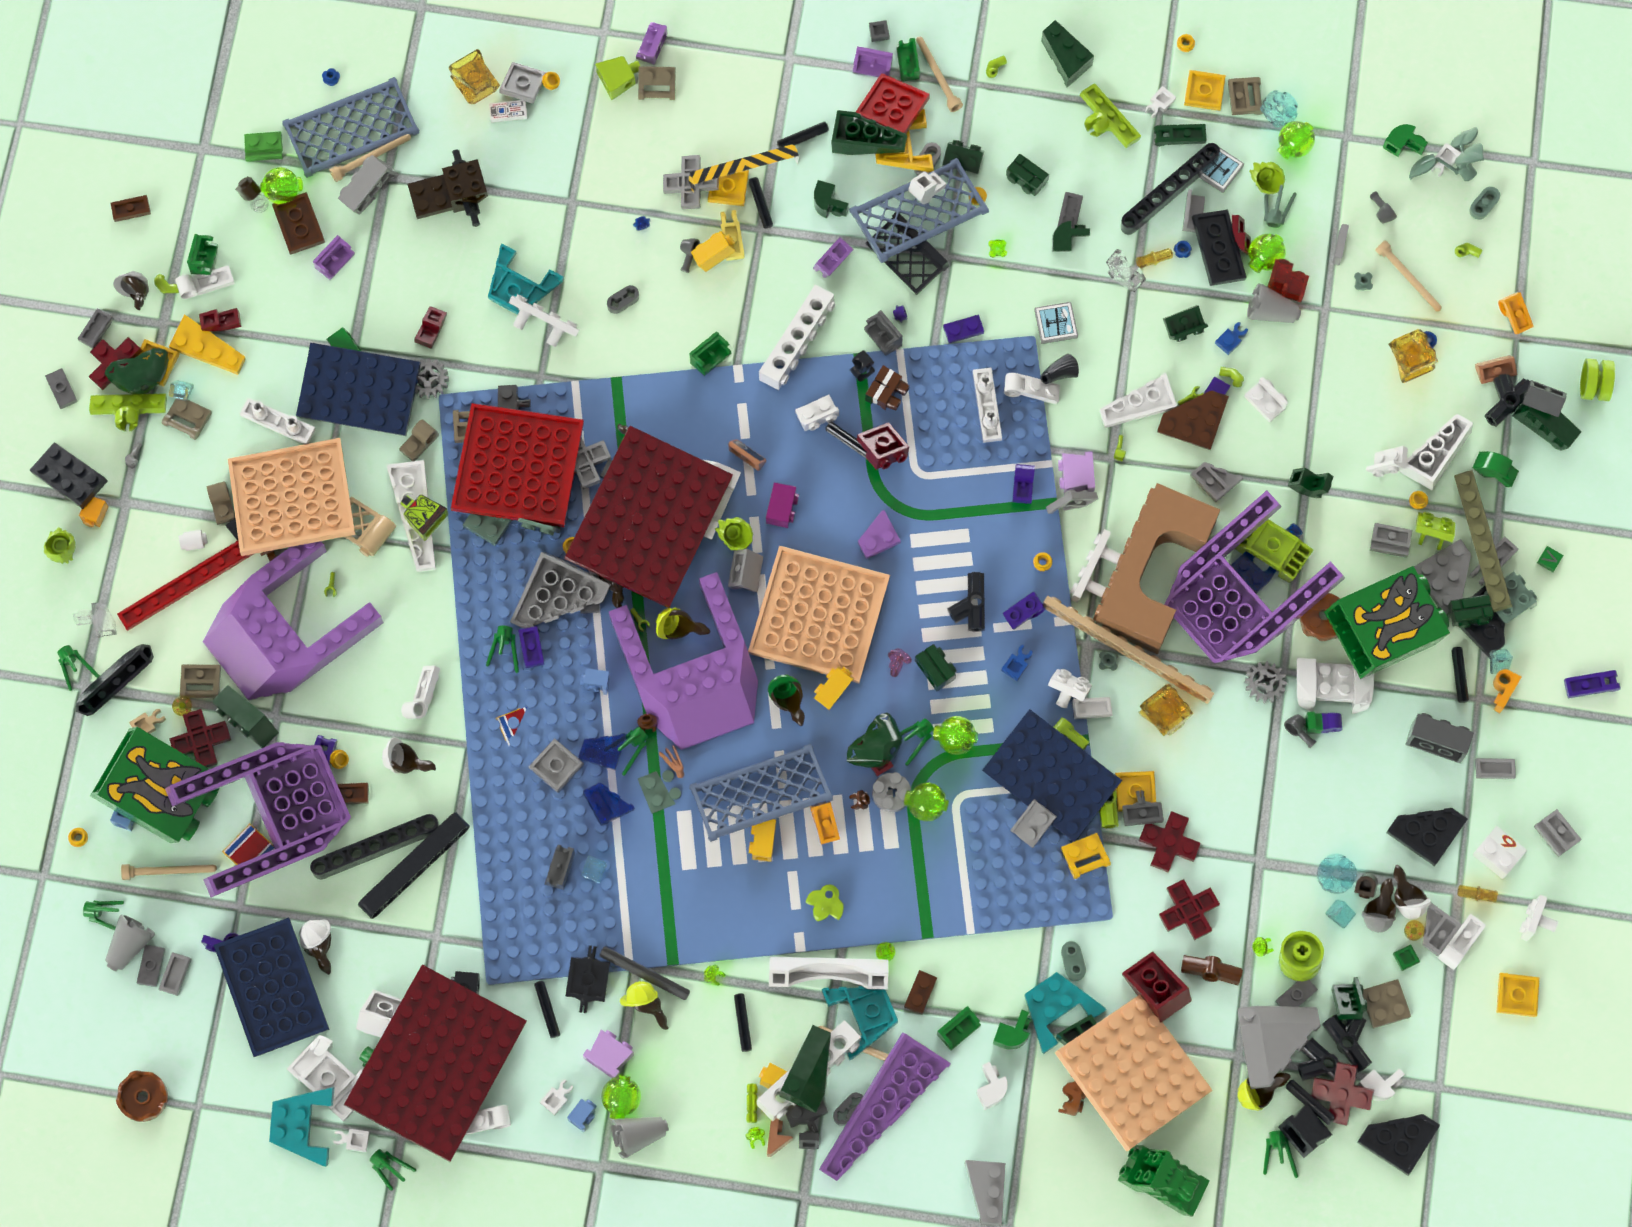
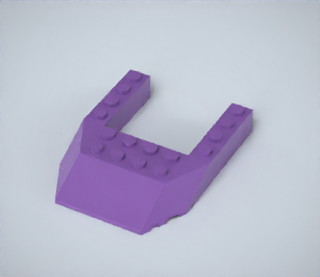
M1268 490L1180 566L1170 594L1164 604L1176 609L1174 619L1214 664L1258 652L1287 630L1345 579L1344 575L1330 561L1272 612L1230 565L1225 557L1282 507Z
M322 541L289 547L252 574L222 604L202 641L247 700L293 691L384 623L381 615L369 602L307 648L269 600L267 595L327 552Z
M717 572L699 578V585L724 648L653 674L627 605L609 611L611 623L646 714H652L656 717L657 724L655 726L681 750L754 724L758 679Z
M276 742L165 788L171 805L174 807L245 778L273 843L274 850L203 879L211 898L323 851L339 833L341 828L350 820L351 816L320 745Z

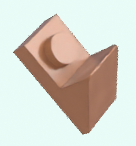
M778 1118L774 1121L771 1120L767 1157H772L793 1141L792 1136L778 1135V1132L782 1133L783 1121Z

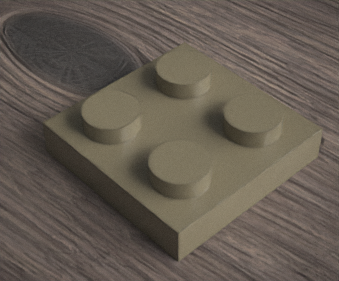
M1398 979L1363 989V998L1367 1000V1014L1373 1029L1411 1017Z

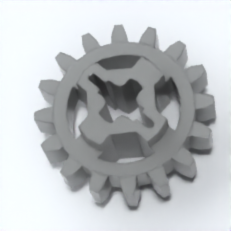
M428 358L427 362L424 363L421 359L415 394L419 392L420 398L426 395L428 400L430 395L437 398L438 392L444 394L442 388H448L446 383L449 382L448 370L444 369L443 363L438 365V360L431 363L430 358Z
M1266 661L1265 665L1262 666L1258 662L1257 668L1251 666V672L1248 671L1246 674L1248 678L1245 679L1244 683L1249 685L1246 686L1245 690L1251 691L1249 697L1256 696V702L1262 699L1263 704H1265L1267 699H1269L1273 703L1274 697L1279 700L1281 697L1280 693L1284 694L1285 692L1283 687L1287 685V682L1283 680L1286 678V674L1281 675L1282 668L1275 669V663L1269 666L1268 661ZM1258 673V679L1253 682L1254 676ZM1265 680V682H1269V685H1266V683H1262V681ZM1278 683L1277 690L1273 691V686H1275Z

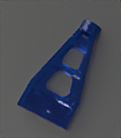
M1292 523L1286 529L1298 538L1303 534L1302 530L1295 523ZM1246 551L1231 566L1257 594L1271 581L1277 570L1269 566L1266 571H1262L1253 562L1255 556Z

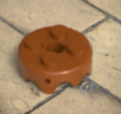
M1328 593L1299 618L1302 631L1306 636L1315 637L1319 641L1338 638L1329 620H1323L1319 616L1321 611L1327 610L1340 599L1338 596Z
M132 1071L118 1086L116 1098L118 1108L126 1117L137 1122H146L157 1118L163 1112L168 1102L167 1087L160 1077L153 1072ZM141 1092L148 1093V1099L145 1102L138 1101V1095Z
M1075 1081L1069 1082L1062 1088V1092L1069 1100L1063 1103V1109H1058V1112L1076 1116L1078 1112L1082 1113L1084 1101H1081V1099L1084 1100L1086 1095Z

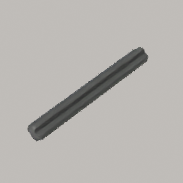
M606 946L600 952V957L682 1000H686L690 994L689 989Z

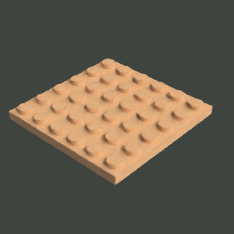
M340 438L228 459L241 556L356 535Z
M779 546L748 653L825 675L832 668L836 670L837 667L843 668L844 666L853 673L851 675L854 678L852 682L860 683L890 575Z
M1138 995L1055 1052L1126 1152L1213 1091L1163 1022L1160 1023L1159 1018L1154 1015L1141 995Z

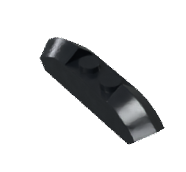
M141 644L120 657L84 690L76 702V712L86 716L96 713L152 662L154 656L151 646Z

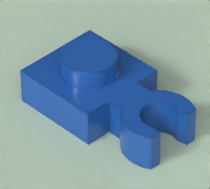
M1240 322L1235 324L1233 331L1227 329L1215 341V344L1228 356L1241 344L1242 340L1240 338L1246 336L1248 332L1247 328L1242 332L1238 330L1241 325Z
M1024 645L1019 647L1017 656L1011 654L1001 669L1002 672L1016 681L1019 680L1028 666L1025 660H1029L1033 653L1030 650L1028 654H1023Z

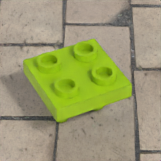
M1418 512L1415 532L1421 533L1418 544L1422 545L1425 535L1439 538L1437 550H1441L1444 540L1453 542L1455 522L1446 517H1434L1429 512Z

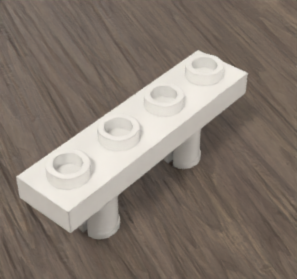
M517 294L516 297H511L509 303L520 310L513 323L514 327L523 330L529 316L533 315L552 325L553 329L546 343L554 347L557 346L563 333L567 332L575 337L578 335L580 329L577 328L578 325L570 320L564 322L560 320V315L552 311L550 314L544 312V307L536 303L533 305L527 303V299Z
M992 368L973 370V379L983 443L1002 441Z
M247 398L239 413L243 418L302 444H309L316 431L315 427L298 420L295 416L286 415L264 405L261 401H255Z
M1104 529L1102 534H1097L1093 542L1096 546L1094 550L1090 549L1085 559L1088 563L1086 567L1082 566L1078 574L1080 580L1078 584L1074 583L1070 591L1073 594L1071 597L1072 601L1078 603L1085 591L1099 597L1103 596L1106 587L1092 581L1090 577L1101 557L1117 565L1121 554L1107 548L1106 545L1111 534L1110 531Z

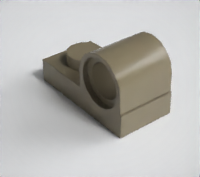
M422 419L413 427L412 435L399 450L411 461H416L439 437V433Z
M223 481L206 486L217 525L233 520L235 514L226 482Z

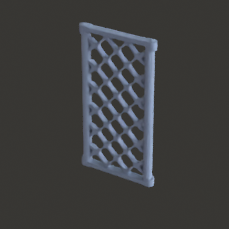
M395 77L388 79L389 81L293 119L289 120L288 118L282 121V125L289 135L306 178L313 176L316 172L377 149L406 134L413 136L419 134L420 130L413 120ZM395 87L398 96L390 95L389 88ZM379 92L384 95L381 103L372 101V95ZM387 98L396 100L394 107L390 108L384 105ZM363 99L367 102L364 110L355 108V102ZM399 102L402 103L405 112L396 110ZM369 105L379 106L376 114L367 112ZM343 106L349 108L348 116L338 115V108ZM382 109L391 111L389 118L385 119L379 116ZM353 111L362 113L359 121L350 119ZM329 112L333 118L328 124L321 121V115ZM394 113L403 115L400 123L391 121ZM368 115L374 118L371 125L362 123L364 116ZM406 117H408L412 127L410 128L403 125ZM336 118L345 120L342 128L333 126ZM312 119V121L316 122L313 130H308L304 128V122ZM377 120L386 122L384 129L374 128L375 122ZM348 122L357 124L354 132L345 130ZM320 124L328 127L324 135L315 132ZM389 124L398 126V132L390 135L386 132L387 126ZM295 126V128L299 129L296 137H293L290 127ZM361 126L369 129L365 137L356 134ZM331 129L340 131L337 139L328 137ZM302 131L311 134L308 141L298 139ZM371 131L381 133V139L374 142L368 137ZM343 133L352 136L349 143L339 141ZM313 136L323 138L319 146L310 143ZM356 137L364 140L363 146L357 149L351 145ZM325 140L335 142L331 150L322 148ZM297 142L306 145L301 153L296 144ZM338 144L347 147L346 153L338 155L334 150ZM308 147L318 149L314 157L305 154ZM320 151L329 153V160L321 162L317 159ZM303 158L312 160V166L307 168Z
M957 158L951 160L949 164L932 171L938 176L944 175L949 178L948 184L944 188V195H934L932 197L942 201L938 208L930 206L929 203H919L916 198L915 200L905 199L904 193L909 191L911 181L862 205H855L849 208L851 215L876 253L880 263L888 261V258L976 216L989 213V208L980 197ZM953 169H957L961 177L954 176ZM951 179L961 181L959 189L949 186ZM963 183H966L971 192L962 190ZM948 190L958 193L955 200L945 197ZM965 194L970 196L969 203L958 201L959 195ZM892 198L899 200V207L888 206V200ZM972 198H975L980 207L976 208L971 205ZM945 201L954 204L952 211L942 209ZM903 202L913 205L910 212L901 210ZM878 205L884 209L881 216L872 214V208ZM956 206L966 207L967 213L960 216V214L955 212ZM914 207H924V214L913 213ZM931 209L937 211V218L933 219L927 217V210ZM885 211H895L897 213L895 219L884 217ZM860 213L868 217L866 223H863L859 216ZM899 213L909 216L907 223L897 221ZM940 213L949 214L951 221L946 223L938 219ZM871 217L880 220L878 227L868 225ZM911 217L920 218L922 220L921 225H911L909 223ZM925 220L934 222V229L928 231L923 228V222ZM883 221L893 224L890 231L881 228ZM897 224L906 228L904 234L895 233L893 231L894 226ZM868 229H872L877 232L875 238H872ZM907 229L918 230V236L911 239V237L906 235ZM879 232L889 234L887 242L877 240ZM891 236L902 238V244L895 247V245L890 243ZM877 243L886 247L885 252L882 253Z
M811 744L804 746L802 749L698 784L693 783L689 785L710 842L718 840L717 838L780 816L822 802L833 801V795H831ZM810 754L813 763L804 761V756ZM794 759L798 762L795 769L785 767L786 762ZM801 765L811 767L807 774L798 772ZM776 766L780 770L776 776L767 773L768 768ZM814 769H816L819 778L810 776ZM783 771L792 773L789 780L779 778ZM758 772L762 776L758 782L749 780V774ZM794 776L803 777V782L800 785L792 783ZM765 777L773 779L770 786L761 784ZM739 778L743 781L740 788L730 786L731 780ZM807 780L817 782L813 789L804 787ZM776 782L786 784L782 791L773 789ZM748 783L755 786L751 793L742 790L745 784ZM721 784L724 787L723 792L719 795L712 792V787ZM820 784H822L825 791L821 795L816 791ZM789 786L798 788L795 795L785 793ZM758 788L767 790L764 797L754 795ZM727 790L737 792L733 799L724 797ZM699 791L706 794L702 801H700L697 794ZM801 791L811 793L810 798L803 801L798 798V795ZM771 792L780 795L777 801L767 800ZM740 794L749 796L746 803L743 804L736 801ZM709 796L718 798L715 805L705 803ZM783 797L792 799L791 805L783 807L779 802ZM752 799L761 801L757 808L748 806ZM723 800L730 803L726 810L718 808L719 803ZM765 803L773 805V811L764 813L760 809ZM733 805L743 807L739 814L730 812ZM703 807L712 809L708 816L705 815ZM745 810L754 811L753 818L746 820L742 817ZM716 811L724 813L719 821L711 818ZM727 816L736 818V824L730 826L723 822ZM709 822L718 824L717 830L711 831Z

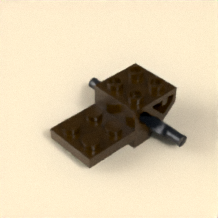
M453 150L452 153L455 161L452 162V166L442 168L443 175L407 184L417 219L452 210L454 213L465 210L466 215L471 217L472 226L477 227L480 225L478 203L488 197L478 159L466 162L462 160L460 150Z

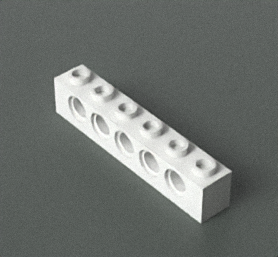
M814 285L759 371L760 381L777 390L787 383L791 370L794 371L799 363L798 359L801 355H805L809 342L814 341L819 326L822 327L827 319L826 315L835 308L836 302L833 293ZM805 322H811L812 324L806 325V324H804V323H805ZM800 336L802 339H795V337ZM787 351H792L793 353H792V354H786L785 352H787ZM779 365L783 366V368L778 369L776 367Z
M845 1020L831 1032L830 1061L827 1066V1076L831 1073L830 1069L834 1065L839 1066L846 1059L844 1056L848 1052L853 1053L860 1046L861 1036ZM841 1042L844 1044V1048L837 1049L834 1043ZM790 1070L757 1099V1106L772 1121L776 1118L780 1120L788 1112L786 1109L791 1104L793 1106L796 1105L788 1100L781 1103L775 1098L777 1095H780Z

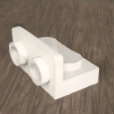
M1261 377L1259 382L1244 394L1246 400L1269 423L1286 410L1288 405L1285 395L1278 393L1273 383L1264 377Z
M827 395L796 409L795 413L804 431H813L825 422L835 421L839 416V409L835 407L830 395Z
M1400 446L1375 452L1374 465L1367 466L1366 471L1372 473L1375 477H1383L1385 474H1396L1398 471L1406 470L1408 448Z

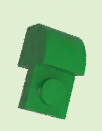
M1403 124L1395 127L1390 132L1384 142L1383 149L1399 157L1405 146L1422 155L1428 142L1424 137L1414 134L1415 126Z
M1490 451L1479 452L1472 467L1484 478L1495 477L1505 487L1513 486L1519 472L1511 465L1513 462L1511 459Z
M1021 1010L1015 1028L1000 1022L993 1045L1008 1050L1023 1046L1030 1033L1023 1031V1029H1028L1031 1021L1030 1018H1027L1029 1012Z

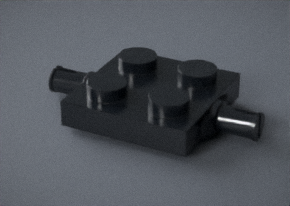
M588 945L587 957L571 956L565 996L580 1000V1013L583 1011V1005V1013H587L588 1002H605L610 962L600 961L595 958L597 946H593V952L591 953L592 945Z

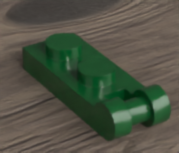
M1206 124L1154 126V134H1156L1154 139L1155 146L1206 144L1207 141ZM1168 133L1169 137H1163V134Z

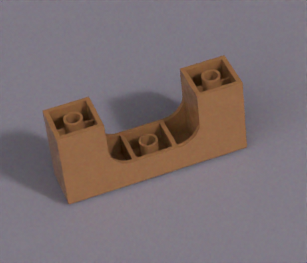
M1159 483L1156 484L1155 488H1150L1146 502L1139 513L1138 520H1136L1132 533L1127 539L1123 554L1120 555L1116 569L1109 580L1108 587H1106L1103 593L1101 604L1097 606L1093 618L1096 621L1095 624L1100 627L1105 626L1117 637L1122 636L1128 642L1158 654L1172 624L1176 609L1148 598L1140 587L1142 575L1153 551L1161 544L1175 543L1194 552L1202 548L1209 540L1220 509Z

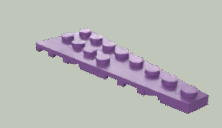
M902 1032L819 1170L838 1181L853 1165L852 1163L862 1153L864 1154L868 1147L876 1139L878 1140L889 1126H892L911 1106L910 1104L919 1095H922L926 1091L925 1089L933 1081H936L941 1072L946 1067H949L951 1063Z

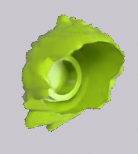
M1274 162L1253 163V170L1250 169L1249 172L1252 180L1262 193H1278L1280 185H1283L1284 188L1285 175L1283 169Z
M739 517L726 518L725 521L722 519L718 520L719 528H715L719 538L724 541V544L730 550L746 549L753 542L752 528L745 520Z
M60 527L54 532L50 531L44 543V554L51 561L62 564L66 562L68 564L69 560H73V553L76 548L74 536L68 533L67 530L62 531Z

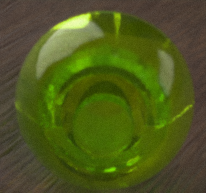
M1291 121L1284 125L1278 136L1280 147L1277 151L1286 160L1290 156L1300 158L1307 155L1315 144L1313 126L1307 121L1305 123L1302 121Z
M278 167L266 173L260 184V189L272 203L287 204L297 196L298 192L303 190V181L301 177H296L291 170Z
M1277 234L1257 236L1249 247L1248 253L1251 259L1248 263L1249 267L1257 273H1260L1262 270L1271 271L1278 268L1286 256L1283 238Z
M952 716L944 720L941 726L936 725L934 727L933 739L934 741H939L940 746L946 752L960 755L968 752L974 743H977L978 732L975 731L974 725L968 719L961 716Z
M929 782L918 784L913 791L906 790L904 805L909 806L912 815L926 822L934 821L941 817L943 811H947L949 803L942 788Z
M619 1074V1077L610 1079L602 1089V1104L610 1112L609 1118L611 1119L625 1118L626 1115L632 1114L640 1104L641 1091L637 1083L630 1080L631 1076Z

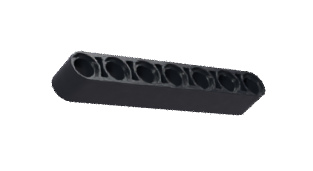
M1215 143L1206 144L1125 213L1121 219V231L1127 235L1135 233L1203 173L1216 164L1220 154L1219 146ZM1207 152H1214L1215 156H1209ZM1199 163L1202 167L1196 168L1193 164ZM1186 175L1188 176V179L1184 180L1181 179L1179 176ZM1171 186V187H1173L1175 190H1174V191H1168V190L1166 189V187ZM1159 198L1161 202L1155 203L1152 199ZM1143 209L1147 211V214L1142 215L1138 211ZM1131 221L1134 225L1127 226L1125 222Z
M457 812L451 814L359 901L358 906L371 919L377 917L470 828V825Z
M433 814L423 815L318 857L311 862L310 870L317 879L328 878L427 838L439 826L438 819ZM428 821L435 822L432 828H426L425 824ZM411 828L417 830L413 836L407 835V831ZM395 835L399 837L397 842H389V838L391 836ZM379 843V849L375 851L370 849L372 844ZM354 851H362L360 857H352ZM336 858H343L342 864L334 865ZM324 865L325 869L322 872H315L317 866Z

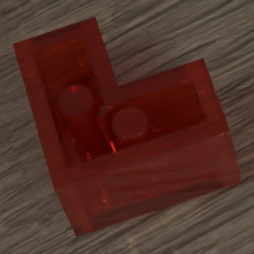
M1275 259L1267 287L1287 299L1301 303L1309 276L1301 271H1292L1294 264L1288 260Z

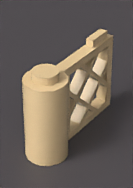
M351 496V506L354 503L359 507V512L352 514L353 518L360 517L361 524L355 525L354 528L355 530L362 529V534L358 539H355L352 535L345 536V538L359 546V551L366 557H369V555L374 556L394 531L396 525L386 516L378 514ZM371 514L375 517L370 523L364 524L363 516Z

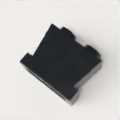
M1305 1104L1294 1116L1291 1115L1278 1126L1303 1158L1333 1135L1308 1104Z

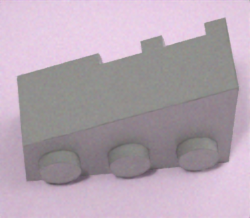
M373 155L364 160L362 168L353 174L351 182L342 188L340 196L337 198L359 215L376 199L374 195L380 189L384 191L388 187L386 183L392 177L397 178L400 175L384 161Z
M965 1160L964 1164L980 1225L1001 1227L1006 1163Z

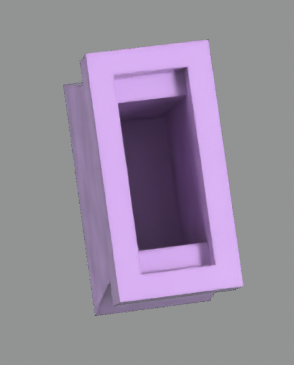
M1085 452L1084 455L1062 453L1061 460H1058V471H1062L1059 485L1060 489H1063V493L1069 490H1075V492L1083 490L1094 492L1093 452Z
M600 1030L591 1051L586 1049L583 1058L616 1081L620 1076L619 1070L634 1056L633 1047L625 1041L622 1043L617 1041V1036L609 1030L606 1032Z

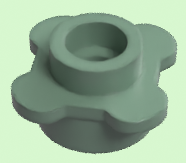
M1369 272L1366 274L1355 273V289L1362 291L1371 290L1373 288L1371 283L1372 274Z
M1100 652L1099 657L1101 661L1099 668L1101 670H1116L1118 667L1116 664L1118 654L1116 652Z

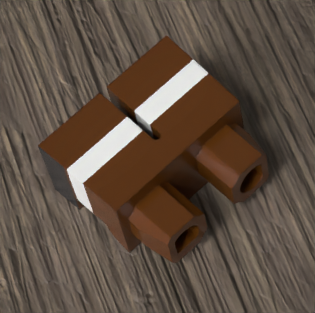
M883 365L875 377V381L872 382L866 392L865 401L871 404L875 403L883 410H886L888 407L896 411L901 400L894 397L895 393L898 392L905 396L910 385L902 381L901 375Z

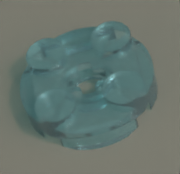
M1279 90L1270 92L1264 98L1260 108L1266 119L1276 128L1290 125L1298 115V104L1295 98L1288 92L1284 91L1282 93L1278 92ZM1277 106L1283 107L1282 112L1278 110Z
M1342 854L1328 855L1317 868V879L1322 889L1334 894L1344 893L1349 890L1357 877L1355 864ZM1334 869H1338V872L1342 873L1338 879L1332 876Z

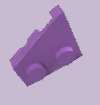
M885 510L880 512L858 540V544L866 559L901 543Z

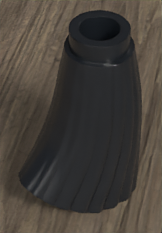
M1065 354L1041 374V381L1044 384H1048L1064 378H1077L1079 374L1078 362L1071 354Z

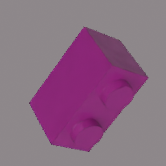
M774 482L766 515V524L789 528V523H793L795 511H792L793 506L797 505L799 500V494L796 493L795 486Z

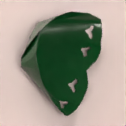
M153 348L135 358L114 361L107 367L105 375L110 382L124 392L130 394L149 393L158 385L157 382H161L166 374L169 361L168 352L164 349ZM143 385H148L147 389L141 390Z
M889 713L877 715L868 726L866 733L857 738L848 747L847 762L856 766L874 768L884 766L896 757L903 739L895 719ZM892 747H895L896 750L891 755L890 750Z

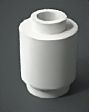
M201 529L183 532L182 535H178L181 550L205 548V544H208L206 532L202 533Z

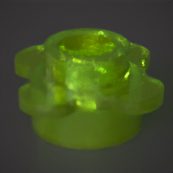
M996 239L988 242L990 257H1005L1007 255L1005 240Z

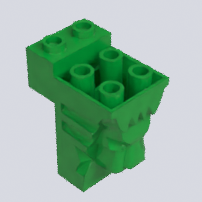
M1136 1145L1130 1149L1128 1153L1129 1158L1120 1169V1176L1117 1181L1136 1192L1147 1193L1184 1216L1193 1217L1210 1180L1188 1169L1186 1165L1180 1164L1179 1160L1173 1159L1169 1151L1149 1149L1144 1145Z

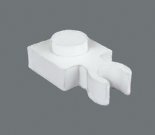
M1162 86L1151 97L1150 102L1153 104L1146 107L1145 113L1153 110L1154 113L1151 118H1155L1159 109L1165 112L1176 101V96Z
M1445 143L1436 157L1453 166L1455 159L1461 155V152ZM1438 162L1431 169V172L1439 168L1441 171L1438 173V177H1441L1446 166Z
M566 1079L560 1083L558 1090L552 1087L540 1101V1104L554 1116L567 1103L568 1099L564 1096L572 1092L574 1088L573 1085L569 1089L563 1088V1085L567 1082Z
M349 1129L348 1134H344L342 1131L334 1132L342 1136L340 1141L333 1140L334 1144L342 1145L346 1143L347 1150L367 1152L369 1131Z

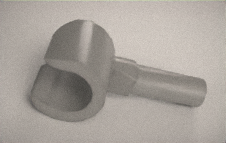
M137 443L133 452L125 457V464L131 469L138 463V460L134 457L141 448V443Z

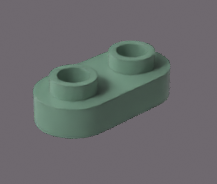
M1486 187L1471 204L1469 209L1470 215L1478 220L1484 219L1500 199L1499 190L1495 187ZM1487 196H1491L1492 200L1487 199Z
M1066 942L1061 949L1066 975L1070 980L1079 981L1086 973L1081 948L1076 942ZM1073 948L1075 953H1068V949ZM1073 967H1078L1080 972L1075 973Z

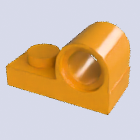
M1521 292L1514 293L1498 301L1500 311L1509 318L1515 334H1520L1534 327Z
M1507 669L1500 670L1493 680V686L1501 693H1498L1493 702L1496 704L1493 709L1499 714L1502 712L1522 678L1520 675ZM1499 678H1506L1508 684L1501 683Z
M822 802L810 806L821 845L840 840L831 802Z

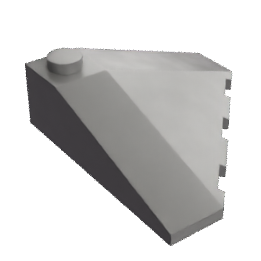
M541 552L510 622L524 629L530 628L542 622L548 623L556 620L563 614L569 612L572 614L583 610L585 606L590 604L602 603L611 584L552 554Z
M1251 1006L1237 1008L1250 1089L1271 1087L1275 1082V1075L1279 1071L1283 1072L1292 1061L1290 1057L1296 1050L1301 1051L1309 1041L1307 1037L1313 1030L1316 1032L1321 1027L1317 1007Z

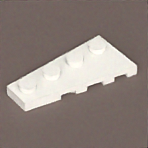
M1165 372L1157 379L1147 382L1137 390L1129 392L1128 395L1120 397L1100 408L1099 412L1104 427L1108 428L1170 411L1177 407V403Z

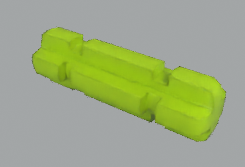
M754 1083L747 1084V1123H757L756 1093L758 1086Z

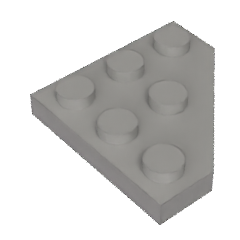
M1461 539L1414 566L1418 575L1422 574L1428 580L1431 588V598L1446 615L1449 613L1448 604L1450 601L1463 598L1471 553Z

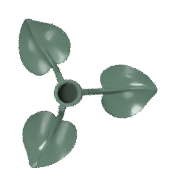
M1474 127L1463 131L1452 140L1451 146L1453 148L1460 147L1461 155L1455 159L1457 168H1454L1439 157L1435 158L1434 154L1422 157L1413 165L1409 179L1411 180L1414 177L1427 173L1436 165V162H1440L1454 171L1456 175L1460 174L1464 181L1472 180L1477 175V172L1471 163L1484 161L1483 145L1477 143L1469 146L1465 151L1464 145H1468L1475 140L1478 128Z

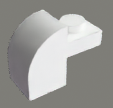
M924 171L911 180L909 192L922 204H927L934 195L946 187L947 183L935 172L928 175Z
M990 1061L982 1065L983 1073L989 1084L976 1091L984 1110L998 1105L1004 1099L1008 1087L1006 1076L998 1079L997 1077L1000 1076L995 1065H991Z
M1399 1068L1384 1081L1374 1069L1357 1086L1374 1089L1373 1100L1386 1101L1396 1094L1391 1087L1396 1089L1403 1082L1401 1078L1405 1074Z

